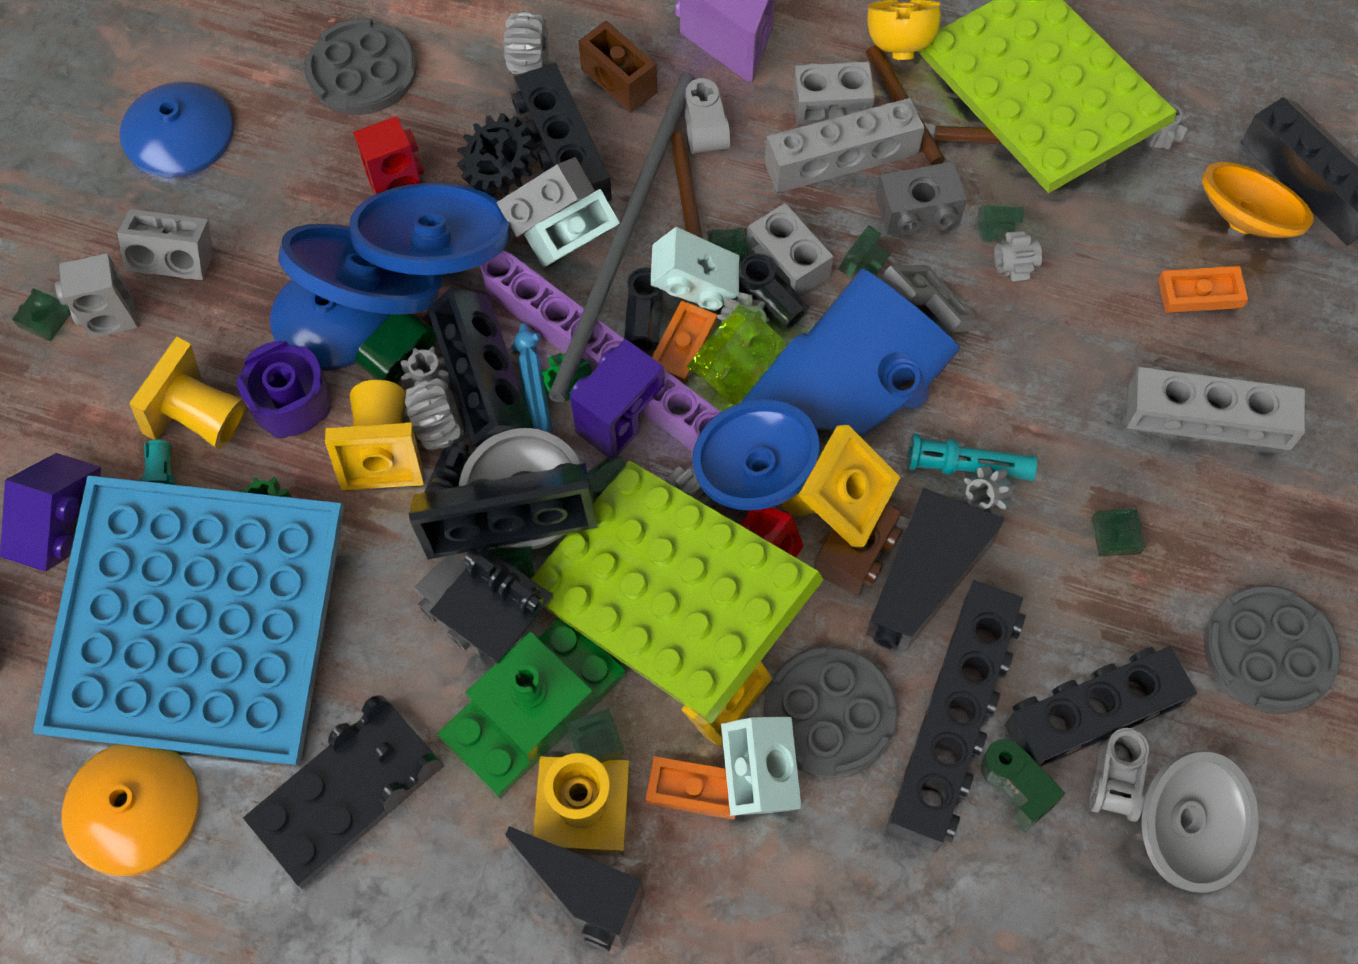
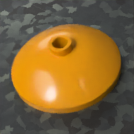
M1215 162L1210 164L1202 175V184L1206 196L1216 211L1229 222V225L1234 230L1240 233L1266 238H1292L1305 234L1313 224L1314 217L1312 211L1304 200L1286 185L1263 172L1241 164Z
M120 744L112 745L100 751L79 769L64 797L62 828L70 849L78 859L90 868L112 876H135L162 866L183 848L197 823L200 811V789L197 778L190 765L175 751ZM123 793H127L126 803L121 807H115L116 798Z

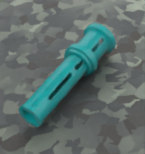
M912 434L907 459L908 470L915 471L917 467L941 470L943 475L949 476L954 474L955 471L977 473L978 468L990 466L992 473L1006 469L1007 478L1034 481L1037 470V456L959 446V442L955 441V439L948 438L946 442L921 439L920 434ZM923 452L938 454L939 457L924 455ZM959 457L967 458V461H965V460H958V458H959ZM978 460L1009 464L1010 467L987 463H979Z

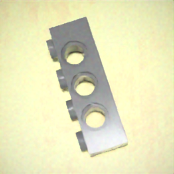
M911 98L769 135L766 140L765 165L776 192H784L916 156L919 154L924 125Z
M1159 366L1138 367L1128 385L1126 429L1291 450L1305 433V388L1291 387L1283 382H1272L1269 384L1252 382L1243 377L1221 378L1207 376L1205 373L1198 371L1187 373L1167 371ZM1167 396L1177 399L1179 403L1171 401ZM1209 402L1217 404L1220 408L1212 406ZM1251 407L1259 410L1261 414L1255 412Z

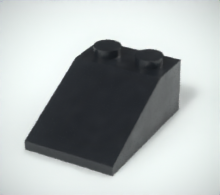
M509 826L505 836L514 854L581 932V935L585 936L583 941L607 952H610L612 945L623 949L644 898L642 880Z

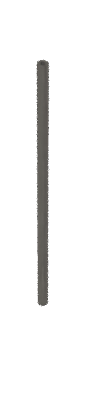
M682 73L549 392V398L555 402H564L686 103V87L694 80L693 75L690 73Z

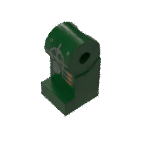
M999 739L993 742L982 758V775L991 785L1001 787L1020 809L1013 819L1025 832L1051 811L1066 794L1020 745L1012 740Z

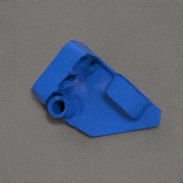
M860 269L810 332L797 335L787 345L742 400V403L761 399L785 402L804 412L811 419L816 429L834 431L837 426L849 425L858 435L865 436L901 408L915 409L924 404L929 397V384L935 377L940 375L958 353L960 346L901 294L869 271ZM915 380L911 388L900 391V387L905 381Z

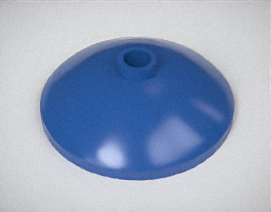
M192 82L168 83L147 91L131 104L121 121L120 142L128 159L143 172L163 178L184 177L206 169L223 155L231 142L234 122L226 101L213 89Z
M292 279L287 282L276 296L270 313L272 335L275 341H287L288 345L298 347L302 345L308 348L317 358L322 371L342 369L356 364L355 356L359 347L390 316V314L373 313L350 308L332 301L326 305H319L321 302L327 301V299L310 292Z
M752 400L724 410L704 427L695 443L692 463L699 485L714 501L733 509L760 510L781 504L801 491L821 455V445L813 422L797 407L777 400Z

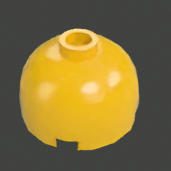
M881 0L868 4V33L877 47L883 51L892 52L893 59L908 60L914 58V52L926 49L935 40L939 32L941 11L938 1L910 0V2L898 3V0Z

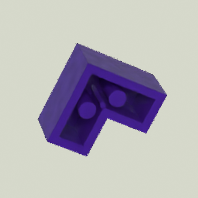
M624 339L616 349H608L601 357L596 370L589 377L584 376L579 379L571 391L570 400L576 434L613 461L639 433L638 414L664 387V367L627 339Z
M55 453L5 479L0 557L45 572L70 557L74 536H72L74 518L78 517L80 513L87 476L100 477L101 467Z

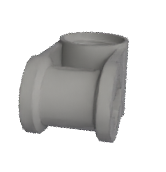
M706 78L692 80L686 87L685 98L687 104L684 108L691 153L730 149L729 124L726 115H724L717 85L712 80Z
M1122 728L1115 731L1100 746L1095 776L1089 795V811L1098 813L1100 809L1127 815L1130 821L1137 822L1139 820L1145 799V776L1149 755V744L1139 731L1132 728ZM1115 743H1121L1130 749L1132 754L1131 762H1124L1116 756L1114 752Z

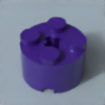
M273 341L256 348L245 359V367L242 370L241 376L238 375L237 379L239 393L255 422L262 429L271 433L272 436L283 439L288 436L301 434L316 426L330 413L331 394L329 385L317 358L308 348L302 345L300 347L288 345L287 341Z

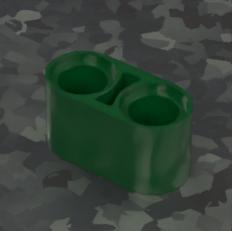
M391 314L359 347L355 356V363L377 380H386L397 384L405 374L400 364L401 361H408L409 357L413 354L414 348L417 350H429L436 340L435 331L414 314Z

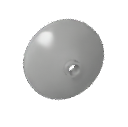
M533 428L511 429L490 437L475 449L464 465L459 486L469 485V483L478 479L496 480L511 477L513 474L521 471L539 472L554 469L556 466L564 463L581 464V462L567 443L549 432ZM564 534L498 547L517 551L532 550L553 543Z
M1191 751L1171 759L1159 770L1151 782L1142 810L1144 845L1155 869L1165 880L1180 889L1197 893H1209L1229 885L1247 866L1257 842L1259 812L1254 790L1244 772L1229 758L1214 752Z

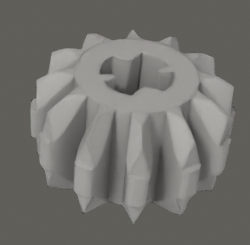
M520 11V13H511L505 22V32L503 33L504 59L506 60L508 71L512 74H523L547 66L549 30L547 29V22L541 14Z
M438 378L430 381L427 379L407 389L405 404L408 410L407 415L422 446L428 450L443 449L447 446H452L454 441L463 439L464 424L461 418L462 414L459 411L458 402H456L452 390L449 389L445 381Z

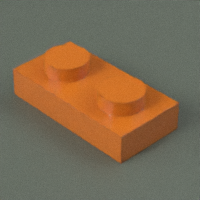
M1240 266L1162 271L1158 277L1165 313L1244 308L1248 301Z
M681 300L651 358L686 385L717 324L718 314Z
M653 756L645 799L647 805L735 820V816H730L725 768Z

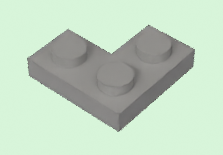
M890 265L881 276L887 285L913 305H926L934 314V322L947 332L969 331L978 321L976 316L928 265Z

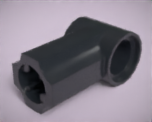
M760 253L745 257L739 271V292L752 295V299L764 301L763 310L771 321L782 332L790 331L808 313L809 306L775 273V264L771 258ZM756 276L761 278L763 281H754L749 277Z
M648 267L638 268L628 277V299L624 339H627L644 353L656 350L659 344L661 310L663 307V290L650 285L651 268ZM642 291L652 292L649 295L639 294Z

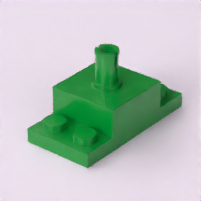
M558 618L538 638L530 631L508 651L499 664L496 663L465 692L469 704L449 721L437 735L500 799L539 761L540 756L548 753L626 676V670L600 646Z

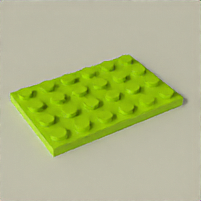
M992 0L939 29L935 40L926 49L917 51L1048 193L1175 122L1177 111L1064 0Z
M629 460L594 502L598 528L568 533L531 579L554 596L545 606V609L712 724L824 579L818 570Z

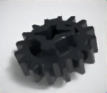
M501 113L497 121L490 115L486 116V125L481 127L475 123L473 125L475 130L473 136L469 134L463 136L468 144L466 147H461L457 150L464 158L457 162V167L463 171L461 177L474 189L482 192L485 191L492 197H495L498 189L507 195L510 190L509 185L514 183L520 188L522 186L520 177L522 175H532L528 165L529 163L538 162V158L532 151L536 150L539 146L532 138L534 133L516 116L509 119L504 113Z

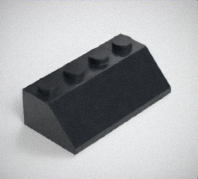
M1282 97L1257 113L1248 127L1241 144L1276 178L1301 197L1310 210L1347 246L1358 239V159L1297 102Z
M564 463L556 466L554 469L539 472L521 471L513 474L511 477L496 480L478 479L472 481L469 485L453 488L435 487L429 489L426 493L415 494L409 511L410 523L428 560L466 553L472 549L482 550L484 547L493 548L598 528L586 463Z

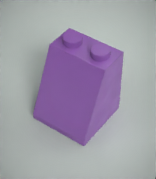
M678 0L675 15L680 18V34L745 81L753 82L773 29L775 0Z

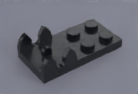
M382 695L373 696L365 702L361 710L363 716L355 724L343 723L335 726L328 737L329 746L243 817L301 889L444 767L438 757Z

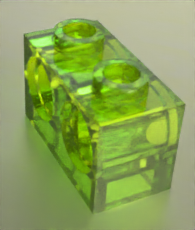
M738 304L686 367L719 396L732 405H737L751 391L754 383L763 372L778 358L779 353L787 343L757 314ZM756 336L754 343L749 347L751 340ZM730 368L728 374L723 378L725 371Z

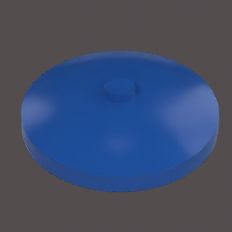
M421 183L385 190L363 201L351 215L350 235L355 251L371 264L404 274L440 275L468 270L496 257L502 252L509 241L510 225L496 203L498 200L487 193L454 184Z
M308 224L295 227L284 234L278 254L281 268L303 288L332 302L373 313L395 315L413 314L427 310L437 301L442 284L441 275L404 274L383 269L366 261L355 251L352 245L350 226Z

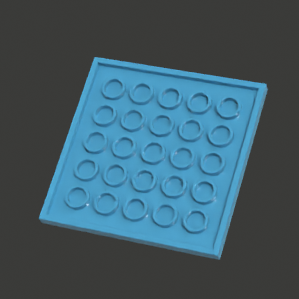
M88 475L33 734L300 766L345 507L341 503Z

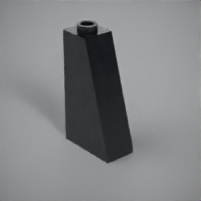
M923 488L869 622L866 635L872 637L877 645L885 649L897 650L899 648L906 651L993 544L1004 518Z

